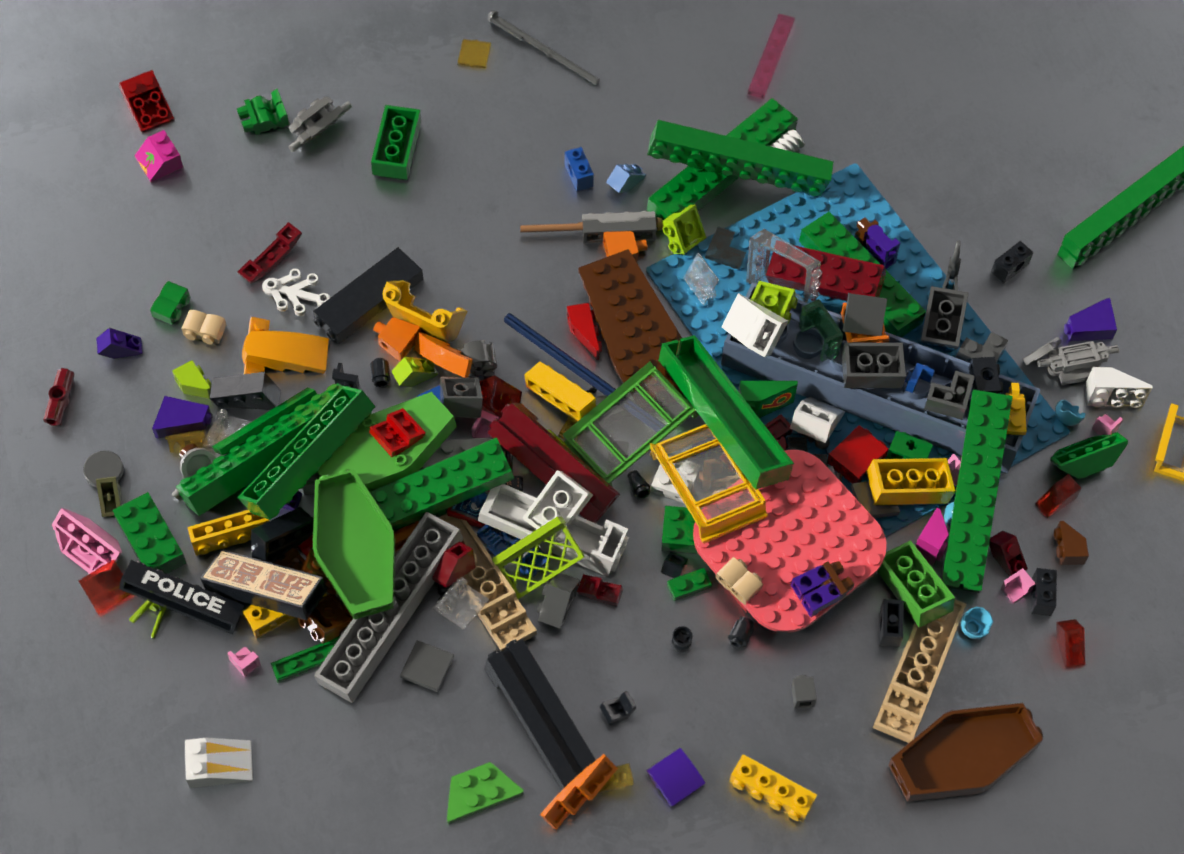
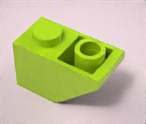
M404 357L391 371L399 386L406 387L416 386L438 375L433 362L428 359Z
M193 360L172 370L174 379L184 394L210 399L212 384L209 379H204V372L200 365L196 366Z

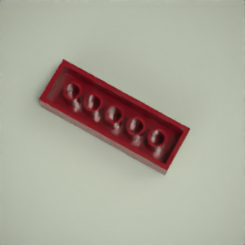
M777 241L766 273L767 280L771 284L847 301L848 293L879 297L886 276L884 265Z

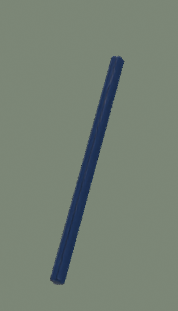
M508 313L504 317V322L607 397L616 390L513 314ZM626 396L617 403L655 432H659L666 426Z

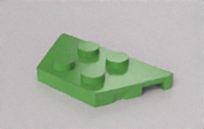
M491 762L451 777L447 822L448 824L524 795L523 789Z

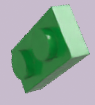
M704 568L667 581L675 601L712 587Z

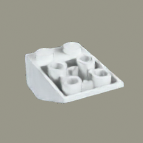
M738 293L722 328L749 349L763 357H767L772 354L788 320Z
M1093 367L1084 385L1086 405L1094 407L1112 406L1115 408L1131 406L1138 408L1145 404L1153 386L1112 367Z
M809 397L802 400L796 408L790 429L826 443L845 411Z

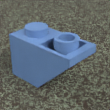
M617 164L606 183L619 193H627L642 181L646 174L642 172V168L637 164Z

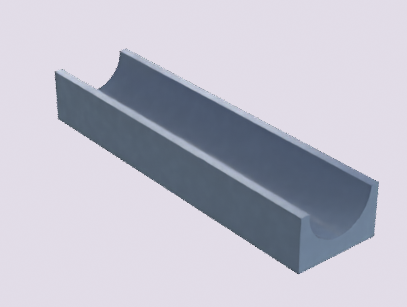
M753 282L746 294V297L750 300L757 286ZM798 300L795 309L791 308V320L786 325L772 354L767 357H763L749 349L728 333L724 342L721 365L762 381H798L796 393L799 395L814 398L894 431L906 432L912 437L925 439L934 446L962 456L972 388L962 420L924 410L932 382L950 387L955 371L969 374L968 367L970 363L886 332V335H889L890 338L889 343H903L906 377L908 372H913L916 364L919 363L935 370L931 382L919 378L913 393L906 391L908 383L905 381L902 388H844L842 350L844 343H847L845 332L842 331V316ZM999 374V381L1003 383V392L1000 394L1005 395L1009 393L1011 383H1019V394H1024L1027 427L1041 389ZM1006 435L1001 471L1009 472L1023 435Z

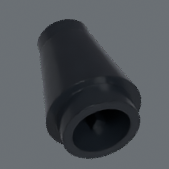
M637 470L629 472L627 477L633 496L637 497V499L648 497L651 493L650 485Z

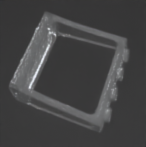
M766 229L752 236L749 241L746 282L752 284V282L758 284L759 281L769 283L766 273L769 267L770 251H773L806 269L803 297L797 293L795 295L798 300L818 306L816 298L820 294L817 288L821 284L819 281V277L822 274L820 269L821 262Z

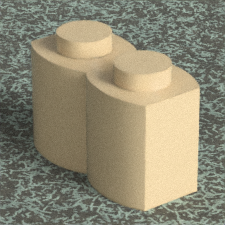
M189 310L181 329L187 339L203 340L204 343L212 345L219 344L227 325L225 318L221 316Z
M733 557L717 572L716 579L741 603L746 605L762 589V579L755 572L751 573L748 571L744 561Z

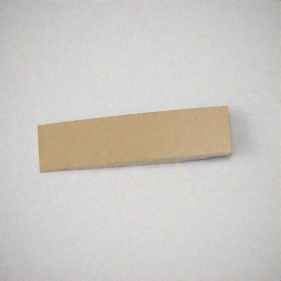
M447 514L439 517L443 521L459 528L463 537L462 543L474 551L476 568L456 582L501 651L505 650L506 644L516 639L519 641L523 639L526 641L537 635V630L528 618L526 610L517 599L515 591L498 566H495L492 557L468 522L450 517Z
M955 599L953 612L921 627H918L916 623L914 624L874 723V729L907 743L914 739L966 607L965 603Z

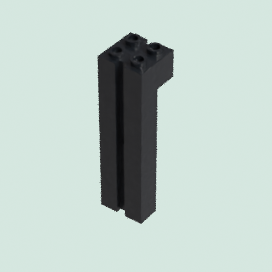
M515 639L506 644L505 650L499 651L497 649L488 655L489 658H487L485 670L497 689L501 688L559 787L563 790L596 759L524 640L517 641Z

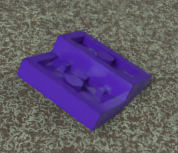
M678 748L646 770L656 788L660 789L670 806L675 805L706 783L681 748Z

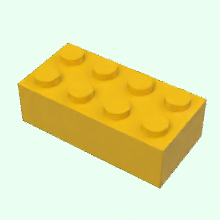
M947 458L873 459L867 470L874 505L948 504L956 492Z

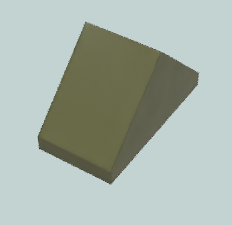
M116 476L96 479L102 517L114 516L112 510L122 505L121 488Z

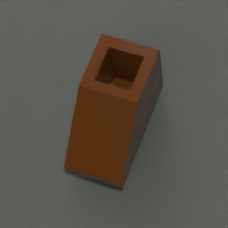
M1060 521L1057 528L1054 529V539L1058 542L1056 553L1057 557L1060 558L1061 565L1085 564L1089 557L1086 538L1065 521Z

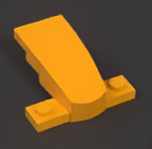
M251 317L248 335L245 338L242 349V359L245 364L244 374L264 372L265 367L282 372L285 369L301 373H304L305 370L321 374L325 373L329 338L296 332L269 331L270 320Z

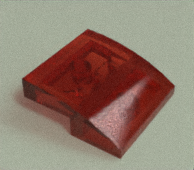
M114 559L78 580L98 615L131 595V593L119 589L123 574Z

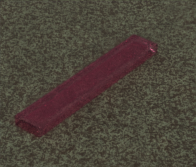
M778 14L748 89L749 95L762 99L765 98L795 18Z

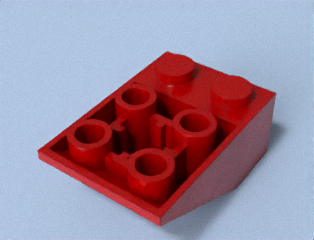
M153 70L119 82L121 93L141 132L174 119Z

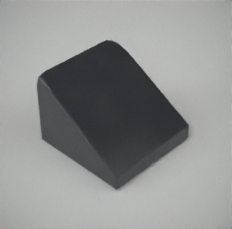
M670 552L664 560L661 573L672 578L681 576L688 559Z

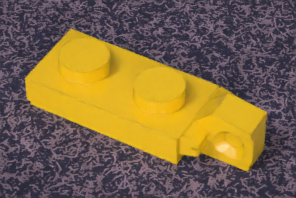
M1011 383L1009 393L1005 394L1013 396L1007 434L1026 435L1025 398L1024 394H1019V383Z

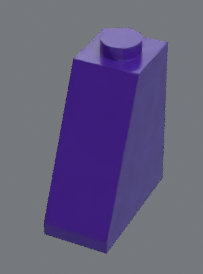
M1106 298L1069 317L1064 325V332L1068 335L1069 342L1109 340L1114 338L1117 326L1110 298Z
M164 396L152 430L155 438L206 431L207 425H210L212 422L213 414L210 412L209 405Z

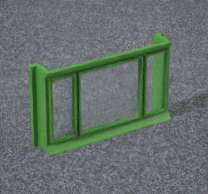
M650 361L563 433L564 442L577 457L612 486V482L651 450L650 443H659L688 417L692 416L695 419L699 414L692 404Z

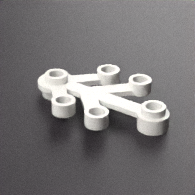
M292 269L289 275L280 279L268 278L262 284L263 291L267 295L273 296L277 309L281 312L288 309V302L282 299L280 293L287 294L297 316H303L306 313L305 306L299 302L298 298L317 302L318 307L331 298L326 293L317 295L302 291V289L318 284V276L314 273L309 274L304 281L290 287L284 286L289 282L301 279V272L298 269Z

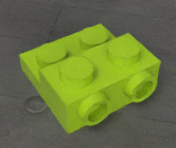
M689 205L681 212L673 213L662 221L664 224L663 232L668 236L670 242L668 247L674 254H685L707 238L696 205Z
M763 281L758 282L751 297V300L788 320L787 324L791 320V308L795 309L798 302L795 289Z

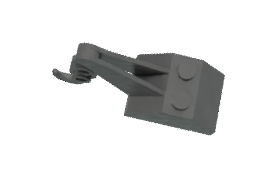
M959 240L956 242L953 256L950 257L943 287L931 286L921 343L953 349L959 348L969 292L958 291V273L961 263L959 258L961 242ZM950 279L953 280L952 290L947 289Z

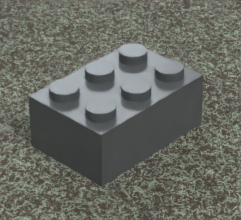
M844 343L842 350L844 388H902L906 377L903 343Z

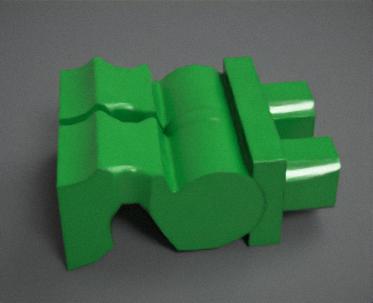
M278 88L271 93V100H267L260 95L251 100H244L245 105L236 108L240 120L250 117L248 120L241 121L245 133L255 131V134L258 135L271 128H284L290 125Z

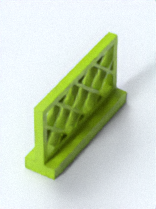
M562 516L555 517L492 558L495 566H498L515 591L518 600L585 558L565 525L566 522ZM560 530H563L566 535L565 544L555 542L556 533ZM543 541L550 543L548 554L538 552L539 545ZM554 544L564 546L562 557L551 555ZM567 547L573 548L578 557L573 560L565 559ZM524 553L534 554L532 565L522 563ZM537 555L547 557L545 568L535 566ZM551 558L561 560L559 569L556 571L548 569ZM509 563L517 564L515 575L508 574L504 566ZM521 565L531 567L529 578L519 577ZM534 568L544 571L542 580H532ZM518 579L528 581L526 590L522 593L516 587Z

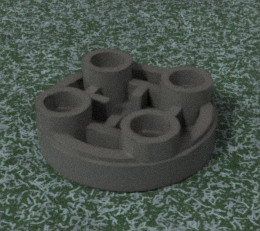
M99 451L89 456L84 464L83 472L87 482L97 487L96 479L116 476L119 481L123 475L124 467L120 457L114 452Z

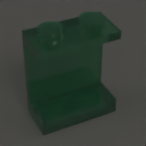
M820 299L802 307L798 327L804 332L816 326L824 338L820 360L823 362L827 359H834L839 354L843 333Z

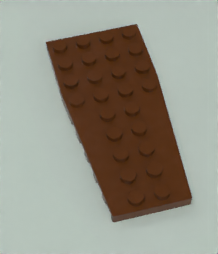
M627 249L579 267L578 274H580L583 281L584 290L588 294L589 303L594 310L595 319L599 323L603 340L606 342L609 356L621 383L626 382L651 361L653 366L686 398L659 362L662 343L674 340L680 342L682 337L630 250ZM652 375L640 384L662 408L678 403ZM635 389L630 392L636 404L649 413L655 412V409Z

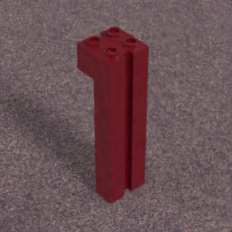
M522 403L507 404L501 411L503 416L499 420L496 418L489 427L491 429L487 433L493 438L497 437L499 444L546 485L556 471L559 470L593 494L579 514L584 519L596 524L620 496V493L537 421L538 417Z

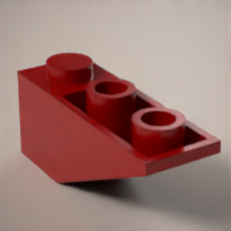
M589 303L567 306V320L570 332L596 360H599V352H602L601 341H597L596 337L599 336L597 325L593 323L595 320L594 310H590Z

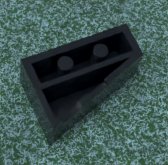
M265 372L212 378L210 399L220 408L272 410L279 405L281 390Z
M298 507L252 529V558L269 563H274L277 559L281 561L285 558L284 554L292 547L296 549L313 535L314 518L301 507Z

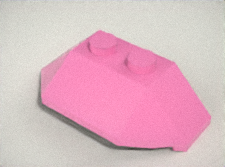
M65 508L60 509L52 527L55 530L61 552L89 574L113 569L122 553L118 540L89 518Z

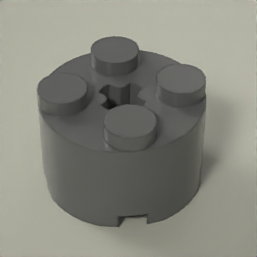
M483 340L472 341L463 344L464 348L461 350L457 348V350L461 351L462 355L473 359L469 377H476V375L482 374L489 377L495 374L494 370L497 368V361L492 342L485 344Z

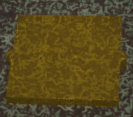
M463 39L458 65L470 66V68H486L491 43L482 42L478 39Z

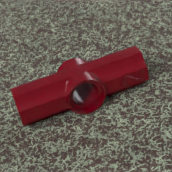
M67 368L57 370L54 384L48 393L49 401L43 421L51 426L61 425L65 408L70 402L69 393L75 374Z

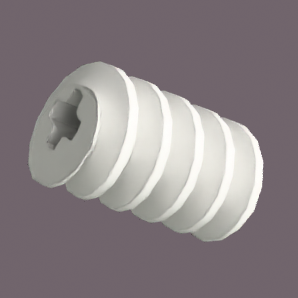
M795 130L787 131L785 135H782L780 139L771 144V147L792 152H798L800 148L805 146L804 140Z

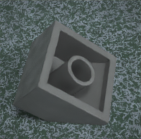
M440 377V402L450 411L454 418H481L483 397L479 378Z

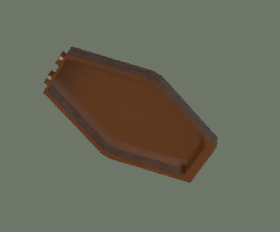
M1024 703L953 710L943 714L895 754L888 765L907 802L980 794L990 789L1033 752L1042 742L1043 733L1032 720V713L1025 707Z

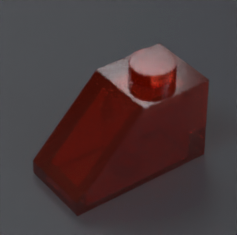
M1068 474L1056 482L1035 505L1048 519L1074 501L1082 488Z
M1076 619L1056 622L1057 642L1065 667L1086 665L1084 627Z

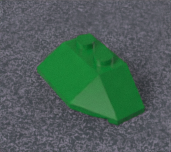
M1118 432L1111 435L1089 437L1058 449L1051 456L1050 461L1060 470L1078 479L1086 478L1091 474L1112 467L1128 445V440Z

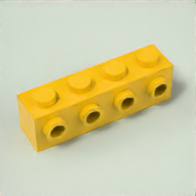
M541 361L524 374L527 388L576 421H579L596 407V398L592 393H587L578 384L572 383L563 374L557 373L551 366L545 365Z
M245 510L187 528L195 555L198 556L239 543H246L251 540L252 529L270 520Z
M250 605L243 611L245 620L256 639L295 618L255 605Z
M744 754L733 770L729 781L738 790H746L751 793L750 795L759 801H766L771 808L777 811H784L795 821L800 820L804 822L817 797V794Z

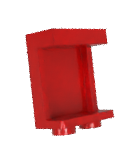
M859 425L829 453L827 463L831 467L833 466L850 483H859L867 473L873 459H885L889 449L883 441L877 440L868 429Z

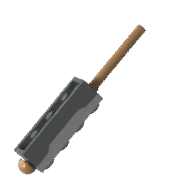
M655 211L582 214V222L520 225V233L582 230L583 243L603 242V232L632 231L635 240H656V230H662L664 224L660 217L655 218Z

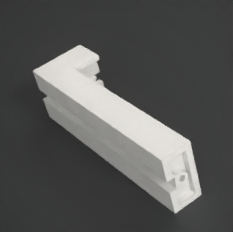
M502 484L490 490L479 513L478 521L516 538L523 539L537 530L522 519L537 498ZM576 516L567 527L585 556L576 564L609 577L611 571L615 572L621 555H623L629 540V537L626 536L628 528L607 519L604 527ZM562 532L555 542L565 544V533ZM543 541L539 547L549 551L550 543ZM554 544L552 553L562 557L564 546ZM567 547L565 559L573 560L578 557L573 548Z

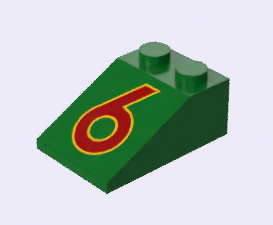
M740 381L738 392L756 415L761 418L794 403L798 381Z

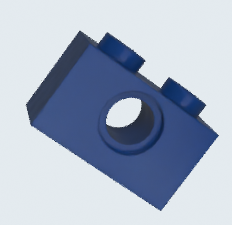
M582 147L565 151L564 164L576 191L592 188L594 186V173Z

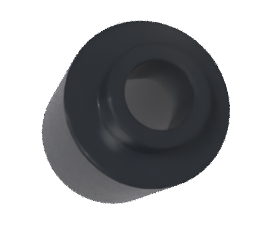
M384 358L374 359L370 363L372 382L376 387H385L389 385L391 380L389 362Z
M742 616L736 620L728 636L731 645L737 648L747 645L754 631V622L751 619Z

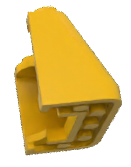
M404 280L386 282L383 290V299L393 317L418 325L422 332L441 341L452 342L456 340L467 315V310L461 307H457L452 312L446 309H437L431 314L413 305L416 296L410 292V283Z

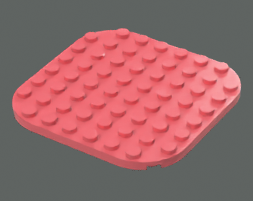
M784 450L794 463L789 480L758 489L766 500L767 518L704 544L700 539L699 527L696 522L693 529V540L696 550L715 574L734 557L737 560L741 559L744 561L748 571L751 573L755 572L761 577L762 589L746 605L741 604L762 626L772 631L777 630L788 633L807 628L840 602L838 601L826 607L810 618L801 603L802 600H799L790 586L793 578L823 565L827 561L830 564L840 561L844 572L838 575L839 579L843 580L849 577L854 583L853 589L846 594L845 597H847L879 570L886 554V538L880 524L819 458L801 450ZM739 479L729 488L743 483L742 479ZM745 489L706 505L701 511L705 518L709 520L755 500L749 490Z

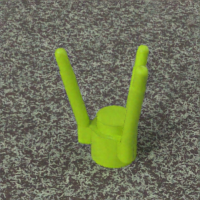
M146 600L129 618V621L135 623L148 608L155 612L160 610L151 634V638H154L167 608Z

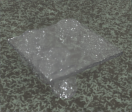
M697 253L683 279L704 305L708 298L712 300L717 296L714 288L719 279L702 256Z
M221 409L220 412L215 414L203 446L213 449L212 446L251 423V421L228 416V412Z
M461 577L448 589L433 607V610L464 630L489 599L468 586L467 580Z

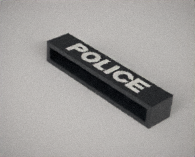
M133 560L130 561L125 570L119 587L123 591L232 635L245 606L236 600L227 599L219 593L210 592L199 585L190 584L179 577L170 576L162 570L153 569L142 562Z

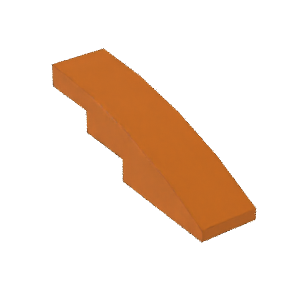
M422 332L417 333L414 346L416 352L463 378L469 377L473 359L462 355L461 351L450 347L449 343Z
M603 754L575 777L540 815L552 828L557 830L569 814L575 815L587 799L592 801L618 768Z

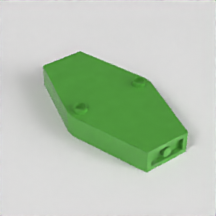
M432 392L375 412L364 419L358 429L346 438L345 443L333 452L332 457L320 466L316 480L323 475L332 476L344 469H354L367 490L371 492L420 470L457 426L454 416ZM404 408L426 434L421 440L402 453L391 457L369 433L370 427L386 421L387 414Z
M344 469L332 476H321L318 480H315L313 551L317 563L354 620L394 609L395 536L391 524L354 469Z

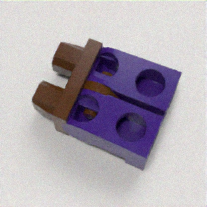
M864 217L858 221L857 227L859 230H857L854 237L881 265L885 266V269L894 265L897 260L900 242L896 238L891 240L876 220L870 222Z
M827 561L823 565L792 579L790 586L799 600H802L801 603L810 618L826 607L844 599L846 594L853 589L854 583L851 578L847 577L840 580L838 577L839 574L844 572L840 561L831 564Z

